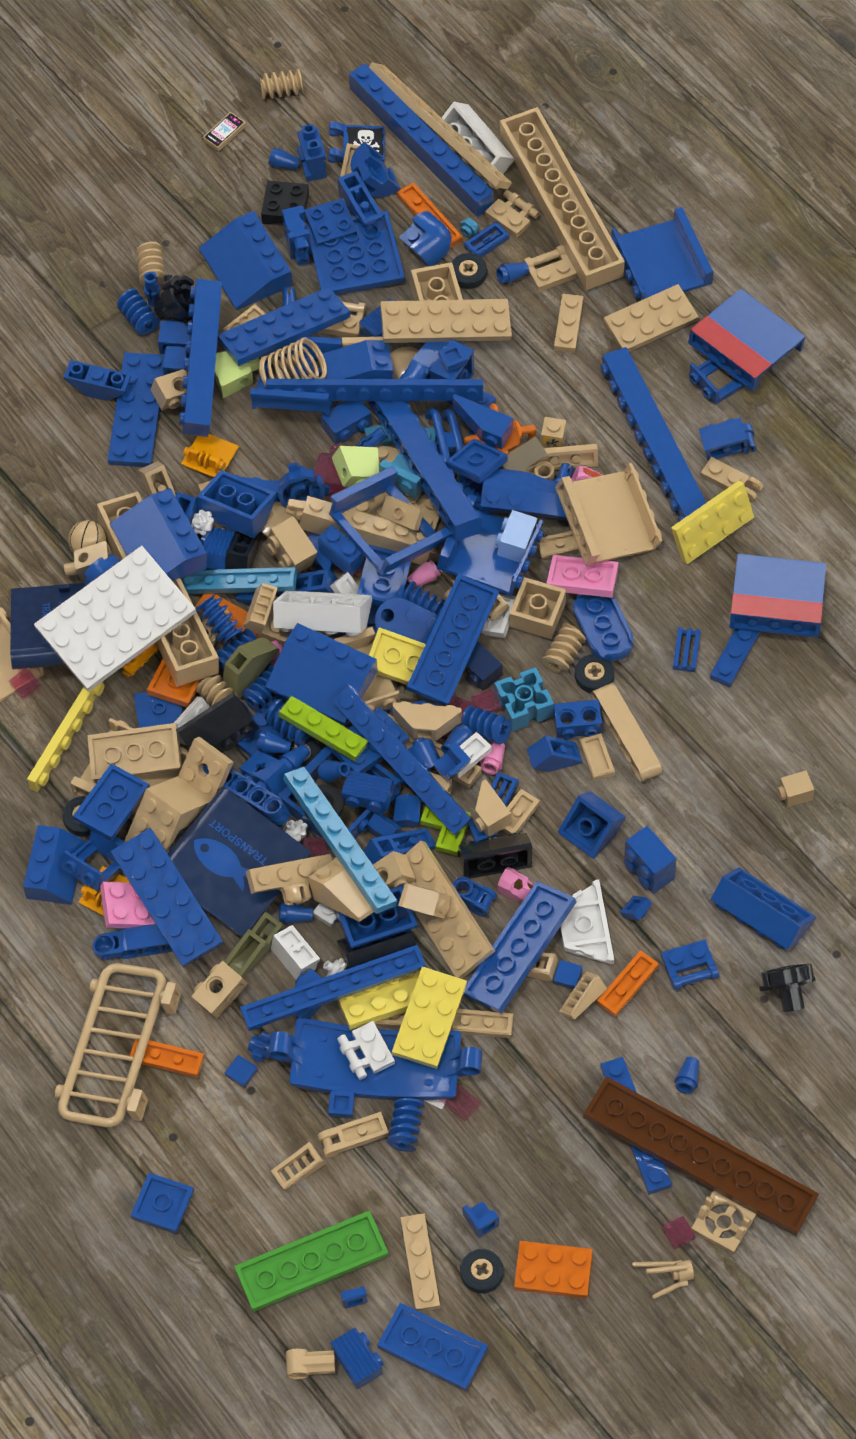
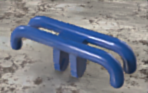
M430 408L426 412L425 418L428 420L432 419L437 437L435 444L437 452H439V455H443L446 462L453 456L455 451L457 453L464 447L456 415L451 409H446L440 417L439 412L435 408ZM441 419L444 421L448 420L451 432H444ZM459 474L457 482L463 483L467 477Z

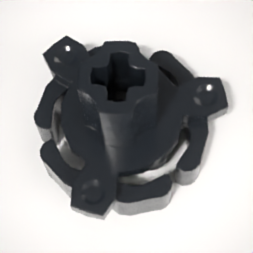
M186 275L164 276V283L162 284L164 292L161 293L162 299L154 302L156 315L162 319L173 316L181 322L192 320V317H188L189 305L193 304L194 301L190 299L191 286L194 285V281Z
M812 964L789 965L761 972L763 986H760L759 989L760 992L779 990L783 1012L801 1010L805 1007L800 986L816 981Z

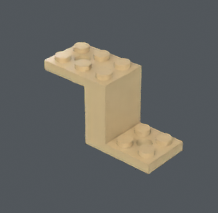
M195 738L179 775L146 789L125 842L151 828L168 853L178 831L190 826L221 787L224 786L234 761L202 738ZM203 764L208 766L209 774L204 772Z

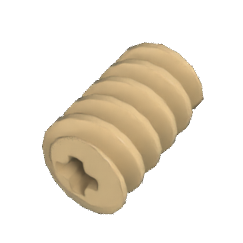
M296 69L295 75H293L291 70H288L287 76H285L283 71H280L279 77L276 76L275 72H272L271 78L268 77L267 73L263 74V79L260 78L263 100L266 99L267 93L273 99L275 92H277L279 98L282 97L283 91H285L287 97L290 96L291 90H293L296 96L299 93V89L303 92L302 77L299 69Z
M157 242L143 243L136 250L139 283L144 288V274L149 271L155 272L157 274V282L160 288H162L165 276L162 246Z
M563 623L554 642L550 645V649L547 650L546 656L542 659L543 665L555 673H560L561 670L568 671L570 668L568 664L574 662L572 657H577V650H581V643H585L586 637L573 625Z
M220 675L205 678L196 688V692L201 694V697L206 700L209 706L214 705L232 693L233 690L230 687L226 688L227 683L222 681Z

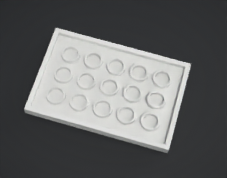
M141 546L34 623V626L89 692L194 615L196 609L144 547Z

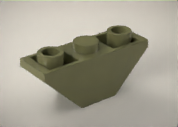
M266 637L240 645L224 666L223 681L227 683L226 688H232V692L236 693L238 698L241 699L243 696L242 691L245 688H249L252 682L254 683L255 679L262 673L280 649Z

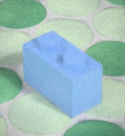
M512 510L510 517H505L501 528V530H504L503 534L499 533L495 543L496 546H499L497 555L520 563L533 536L537 518Z

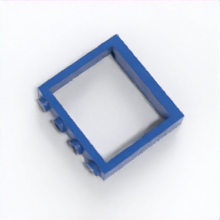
M326 745L305 769L315 782L319 777V765L325 760L335 761L337 757ZM378 763L366 771V773L393 779L395 790L391 801H395V796H399L401 793L400 780ZM286 786L278 797L284 802L290 815L297 820H302L303 823L308 825V829L325 841L313 822L305 816L303 809L294 803L297 799L289 787ZM366 809L348 828L355 840L361 832L364 833L368 829L367 824L376 812Z

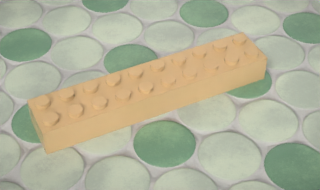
M536 107L500 120V137L507 150L515 158L514 162L559 244L564 246L566 254L576 270L585 291L624 277L625 261L539 108Z
M138 491L97 504L98 522L106 533V538L113 554L118 556L120 560L127 556L116 538L110 522L142 501ZM181 579L172 581L193 605ZM197 612L156 642L176 687L219 673V657Z

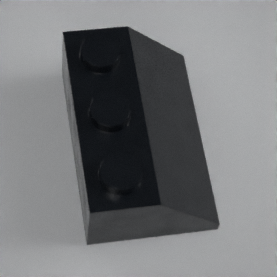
M232 692L176 729V731L189 749L193 740L200 737L223 753L233 749L236 743L242 739L251 737L259 729V726L247 706Z
M512 833L506 837H490L484 841H468L458 845L463 877L468 879L503 873L507 867L515 870L532 867V844L527 833Z
M411 930L353 949L350 948L345 938L337 940L342 958L347 963V969L416 945Z

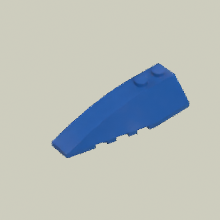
M497 469L482 482L479 507L481 511L511 514L512 510L537 518L568 521L555 486L558 484L556 482L529 472Z

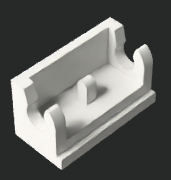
M293 925L273 936L271 950L295 980L302 973H306L310 969L316 970L320 958Z

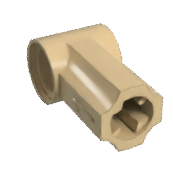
M291 1349L286 1351L287 1378L299 1380L305 1379L309 1375L335 1373L334 1350L308 1352L305 1349Z

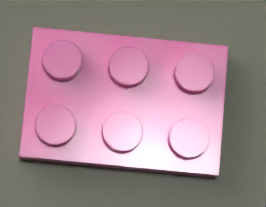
M553 555L546 584L566 589V593L612 598L619 562L604 561L585 566L582 558Z
M103 882L100 885L106 928H134L155 924L130 883Z

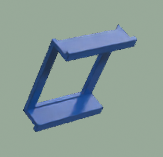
M306 337L319 347L322 354L341 348L342 339ZM303 343L302 345L310 352L314 360L318 361L312 349ZM303 351L304 358H305V359L309 358V357L306 355V353ZM266 360L264 363V370L266 378L269 379V373L267 368L268 360ZM259 376L257 388H251L250 392L252 409L259 407L323 412L330 416L333 401H329V394L266 389L261 376Z
M393 466L330 497L332 506L329 515L382 576L438 546L444 547L446 539L452 535L447 527L436 532L422 517L419 531L425 538L385 558L383 562L341 514L384 492L410 503L394 485L398 471Z

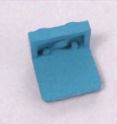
M400 453L392 463L383 459L379 464V472L393 466L398 471L394 485L402 493L417 499L423 492L421 477L411 472Z

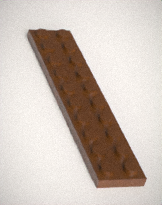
M607 1076L583 1114L584 1119L797 1236L819 1196V1193Z

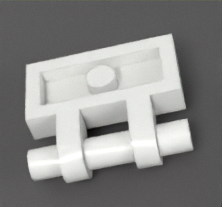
M373 1021L353 1030L352 1035L355 1039L353 1041H349L346 1035H341L337 1038L341 1045L339 1049L350 1062L349 1067L352 1073H356L359 1080L367 1076L364 1069L369 1066L373 1074L395 1064L393 1056ZM360 1048L365 1058L358 1059L354 1051Z

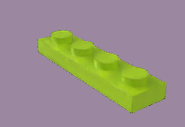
M293 696L289 698L279 711L280 718L353 761H356L368 746L366 739Z

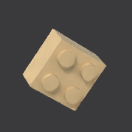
M294 516L271 528L266 541V548L279 561V568L296 567L298 573L312 566L317 550Z
M524 577L510 611V627L552 640L566 604V589Z

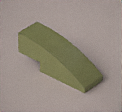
M264 912L253 929L247 930L224 962L243 978L271 950L273 936L287 927L267 912Z

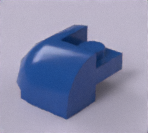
M363 142L355 150L351 158V171L358 172L369 193L374 197L389 196L400 190L401 188L392 168L389 167L387 169L386 165L380 160L382 155Z
M424 211L412 219L414 223L399 238L429 267L436 265L450 250L451 233L431 212Z

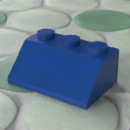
M220 470L197 496L198 512L201 509L205 512L210 511L214 522L255 538L265 527L277 494L274 491Z
M38 825L23 885L26 899L72 905L77 878L61 869L63 854L65 851L73 854L86 842L61 828Z
M403 885L390 889L397 899L395 907L377 914L373 912L360 922L337 911L339 925L351 949L418 927L413 911L398 906Z

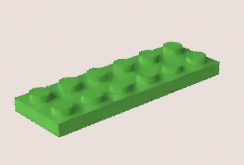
M369 1210L234 1266L252 1312H255L389 1256V1253Z

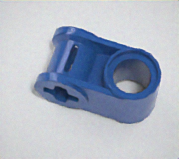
M459 877L453 882L456 891L459 889H466L468 891L464 894L458 892L467 908L476 915L486 917L489 906L498 897L492 889L466 877Z

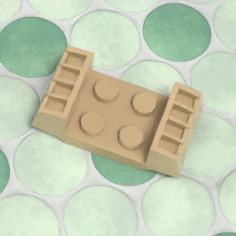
M262 583L255 590L243 627L257 633L260 637H266L270 641L277 640L279 644L284 646L291 632L281 631V628H274L273 602L278 598L275 596L278 588ZM316 631V632H319V633H321V634H323V635H325V636H327V637H329V635H330V634H325L324 631Z

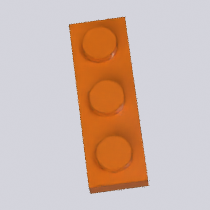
M640 950L597 1000V1005L616 1018L658 969L659 963Z
M137 1039L134 1041L130 1056L135 1054L139 1042ZM149 1040L141 1065L198 1078L205 1056L204 1053Z

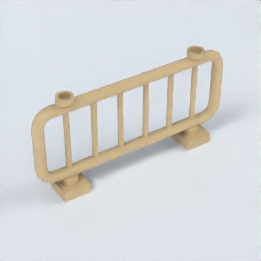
M113 963L102 970L99 979L93 978L91 980L90 992L94 993L66 1081L64 1085L58 1084L55 1089V1098L59 1099L58 1111L64 1119L101 1127L118 1125L123 1120L126 1111L132 1120L142 1121L148 1099L143 1090L134 1089L160 1004H162L166 1013L175 1014L182 994L176 983L167 982L166 984L165 975L157 969ZM119 972L154 978L157 980V985L154 993L108 986L107 982L112 973ZM105 990L152 997L147 1014L101 1007L100 1004ZM98 1011L145 1018L141 1035L94 1028L93 1025ZM91 1032L139 1040L134 1056L86 1049ZM84 1053L132 1061L127 1078L79 1070ZM77 1075L125 1082L120 1099L73 1092L72 1090ZM70 1096L119 1104L115 1115L110 1118L71 1112L67 1108Z

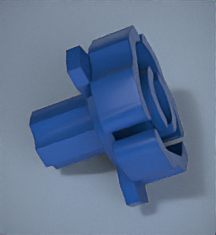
M297 462L289 464V472L280 479L278 498L283 507H287L289 499L306 501L307 496H315L317 499L323 500V496H329L330 486L324 483L321 475H317L315 478L313 469L299 466Z

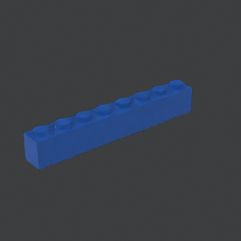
M197 278L195 287L191 286L190 299L194 301L193 304L189 305L188 317H192V322H188L187 335L191 336L190 340H186L185 352L189 353V358L185 357L184 370L187 371V376H183L182 388L186 389V394L181 396L180 407H184V412H180L179 425H183L182 434L204 437L209 435L222 289L221 281Z

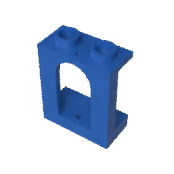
M711 360L698 367L692 362L689 371L691 382L694 385H698L705 398L710 399L715 405L745 387L739 381L734 380L717 390L706 377L720 369V367Z
M91 830L89 840L73 854L68 851L64 852L61 869L98 892L103 882H110L122 871L112 856L111 851L125 843V841L118 837L111 841ZM97 851L114 861L102 873L85 863Z

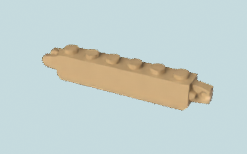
M307 496L306 501L289 499L285 513L299 519V525L303 530L321 535L327 528L334 525V528H338V530H341V533H344V536H347L329 515L332 503ZM349 509L341 513L368 545L398 552L425 538L419 530H412L393 521L361 511ZM438 546L411 560V562L422 565L425 561L427 562V560L438 562L443 547Z

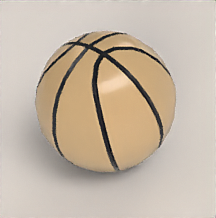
M83 520L76 523L68 535L69 547L73 553L75 550L107 541L103 527L91 520Z

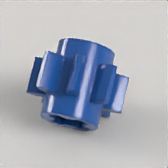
M263 1031L261 1035H253L248 1045V1051L252 1055L251 1059L261 1063L266 1058L271 1059L268 1055L269 1033Z

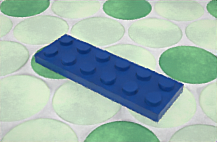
M327 287L218 334V342L235 363L240 366L350 318V311L331 288Z
M124 352L121 372L131 374L132 377L125 394L117 397L108 465L146 467L152 464L160 406L150 389L155 378L164 376L163 362L165 355Z
M457 575L406 690L443 706L449 705L499 594L498 590L463 575Z
M151 828L111 851L115 861L183 968L223 944L219 934Z
M536 881L492 947L495 952L478 966L468 981L463 996L502 1014L577 903L576 899Z

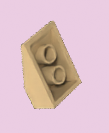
M452 262L411 270L409 284L414 301L463 300Z
M337 857L308 877L315 901L359 922L374 912Z

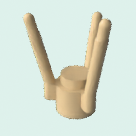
M690 1260L632 1263L633 1267H657L646 1269L647 1274L671 1272L672 1279L678 1280L677 1283L653 1294V1299L679 1287L688 1286L687 1280L694 1279V1271Z

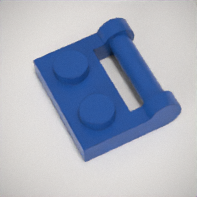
M706 939L661 952V958L674 991L681 989L684 985L711 978L713 980L719 978V971L714 963ZM707 966V969L702 971H698L681 977H678L677 975L679 973Z

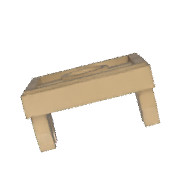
M713 1191L711 1196H707L704 1206H701L698 1217L691 1227V1232L734 1255L757 1214ZM717 1205H729L725 1213L716 1214L710 1210ZM736 1210L739 1211L742 1217V1226L736 1225L732 1218ZM706 1217L714 1221L716 1229L713 1234L706 1226ZM720 1217H727L730 1219L731 1225L725 1229L720 1228L717 1220ZM732 1231L736 1233L731 1238H720L724 1232Z

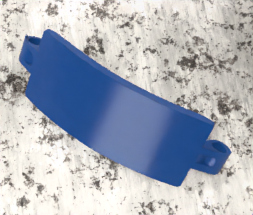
M298 1018L296 1020L294 1036L286 1032H273L270 1034L268 1055L273 1059L291 1063L290 1085L318 1092H354L355 1097L398 1100L401 1098L446 1100L454 1099L456 1096L457 1077L478 1075L481 1072L483 1050L475 1047L460 1049L461 1033L454 1030L450 1031L438 1068L435 1069L392 1055L399 1030L378 1029L395 1060V1064L373 1074L369 1066L364 1069L367 1076L361 1080L358 1079L356 1073H352L348 1058L339 1049L341 1045L337 1038L341 1035H346L349 1041L355 1040L352 1035L353 1030H350L347 1025ZM360 1048L354 1051L358 1059L365 1058Z

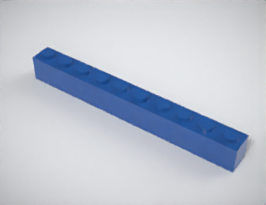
M366 64L350 72V90L476 217L484 214L493 204V191Z
M627 347L604 354L602 356V364H600L601 372L604 377L607 376L611 392L616 393L618 406L621 410L624 409L626 421L629 427H633L635 439L638 444H642L644 457L647 461L650 460L652 472L655 477L659 478L661 490L664 495H668L670 508L673 512L676 511L678 522H680L707 502Z
M368 401L411 472L421 477L423 491L446 527L451 531L454 540L459 541L479 534L480 523H482L479 511L474 510L470 497L465 496L461 483L456 482L452 469L447 468L443 455L438 454L434 441L429 440L425 427L420 426L417 415L411 412L409 402Z

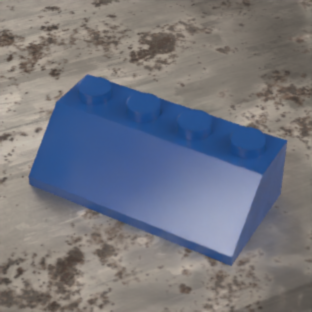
M740 867L721 878L710 899L716 903L719 909L732 913L739 922L749 924L755 928V932L769 937L774 941L775 945L787 950L798 943L816 918L815 915Z

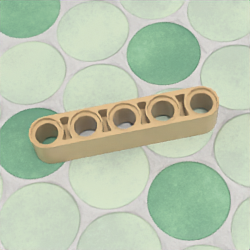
M610 683L592 691L593 700L599 699L601 716L638 780L643 782L661 774L662 767L657 756L615 684Z

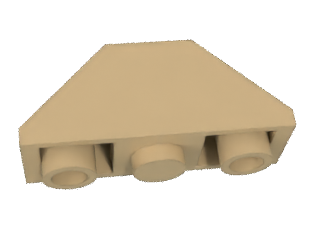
M406 701L393 702V717L413 739L424 737L425 740L432 739V741H437L461 723V708L453 705L434 706L430 703L420 705L411 704Z

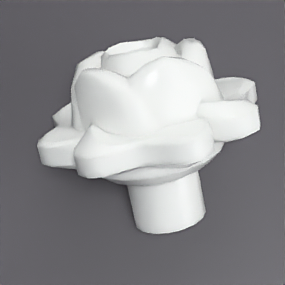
M201 509L199 513L194 514L191 526L196 534L200 533L204 536L212 530L214 518L211 517L212 513L210 511L205 512Z
M289 820L283 831L299 842L307 835L306 829L308 825L303 823L302 820Z
M343 958L335 960L334 963L326 961L323 968L328 971L327 976L347 970V963L344 962Z

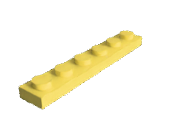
M103 681L89 692L83 687L28 776L27 780L30 790L38 793L40 788L47 784L51 770L58 766L62 752L69 748L73 734L80 730L84 716L91 712L95 698L102 694L104 690Z

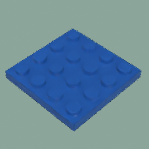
M388 210L381 212L384 219L364 226L355 216L352 217L357 229L356 233L321 244H317L310 225H306V229L308 228L310 233L311 253L320 290L330 287L336 295L405 282Z

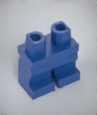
M314 124L304 125L301 131H297L300 146H297V152L306 182L327 178L324 161L326 160V154L318 127H314Z
M303 206L282 210L283 230L289 248L290 259H296L297 265L307 264L310 262L311 247L310 233L308 228L306 229Z

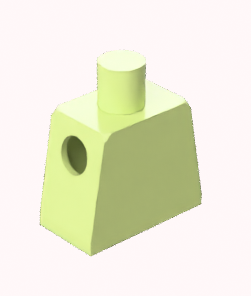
M226 351L216 353L214 378L222 398L252 385V371L259 369V357L238 366Z
M339 446L332 456V461L345 488L379 473L378 447Z

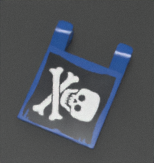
M335 121L330 122V136L343 134V151L337 148H330L329 162L336 163L344 160L347 143L360 146L363 142L382 155L380 160L384 162L385 126L343 125Z

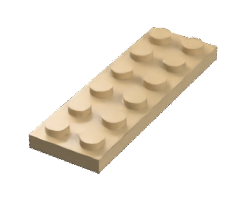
M508 299L381 301L380 303L383 343L450 342L451 339L456 342L511 340L512 337Z
M420 841L405 854L415 876V880L409 884L449 895L451 898L449 901L450 908L445 918L415 910L414 912L455 977L463 979L494 953L495 950L426 842Z

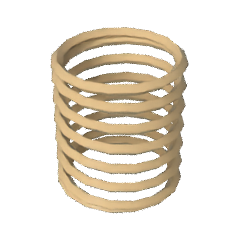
M306 337L262 357L259 362V372L265 387L267 378L264 363L266 360H268L267 368L270 379H275L271 363L275 367L278 379H285V377L286 379H291L285 363L289 366L294 379H300L294 369L292 360L296 364L302 379H312V377L314 379H325L327 374V366L321 350L311 339ZM303 343L309 346L315 353L321 366V377H319L318 368L314 358L312 357L310 352L302 345ZM303 351L309 357L313 365L315 374L311 371L306 359L304 358ZM298 356L300 357L305 369L307 370L308 376L302 369Z

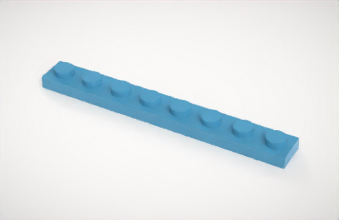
M305 767L284 773V782L374 912L377 914L395 907L397 899Z

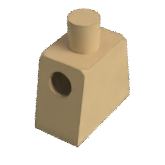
M107 541L75 550L74 562L64 564L66 576L79 575L82 582L83 580L86 581L84 574L89 566L101 557L107 559L110 558L108 555L113 554Z

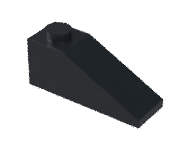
M260 531L255 538L237 532L226 552L225 569H252L263 533Z

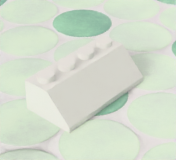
M453 102L442 116L443 120L502 174L505 173L515 160L468 104ZM455 153L462 160V156L459 153ZM465 163L485 184L488 183L485 177H481L475 172V168L472 165Z
M285 591L273 602L274 628H281V631L291 632L295 625L299 623L314 631H324L325 634L346 632V635L349 636L359 635L367 627L372 595Z

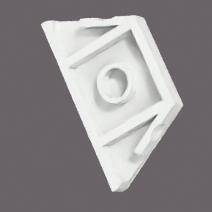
M598 879L593 881L592 885L585 890H579L573 894L572 897L576 899L577 903L560 926L563 947L566 952L607 964H614L611 939Z

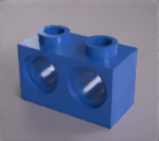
M599 699L554 704L556 738L572 739L577 736L589 737L602 734ZM591 718L593 721L588 722L585 719ZM566 720H567V721H570L571 723L565 724V723H563V721H566Z

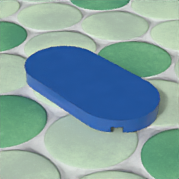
M578 594L577 599L573 603V615L582 634L586 637V642L591 652L596 657L607 661L620 660L629 655L633 648V634L614 596L610 598Z

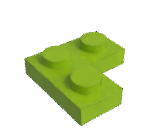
M426 805L420 824L441 830L435 850L458 856V845H462L468 824L459 833L454 835Z

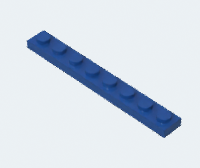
M347 686L332 701L454 835L459 833L472 820L351 686Z
M418 945L247 1004L240 1007V1012L248 1031L421 971V968L426 967Z

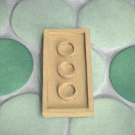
M679 284L605 316L603 322L620 349L627 347L628 351L631 352L697 322L699 316Z
M170 723L87 735L91 780L99 781L111 763L134 776L181 769L179 734L176 731L178 724Z

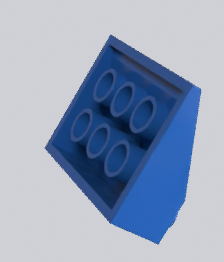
M254 211L234 219L199 247L201 254L216 279L222 282V289L236 311L276 294L286 287L293 286L290 268Z
M171 488L148 496L110 522V526L126 556L143 546L172 581L207 569V553Z
M297 623L282 648L265 688L287 699L293 696L328 718L346 725L349 719L332 701L347 686H351L362 698L378 673L377 659Z

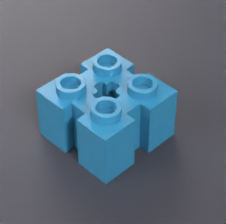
M536 667L519 673V679L513 681L510 676L494 682V696L501 710L505 709L506 720L512 721V732L529 726V720L535 718L538 723L554 717V702L548 690H543V680Z

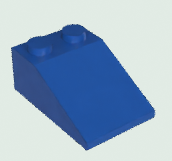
M364 340L323 353L327 366L325 379H392L394 370L388 343H383V340Z

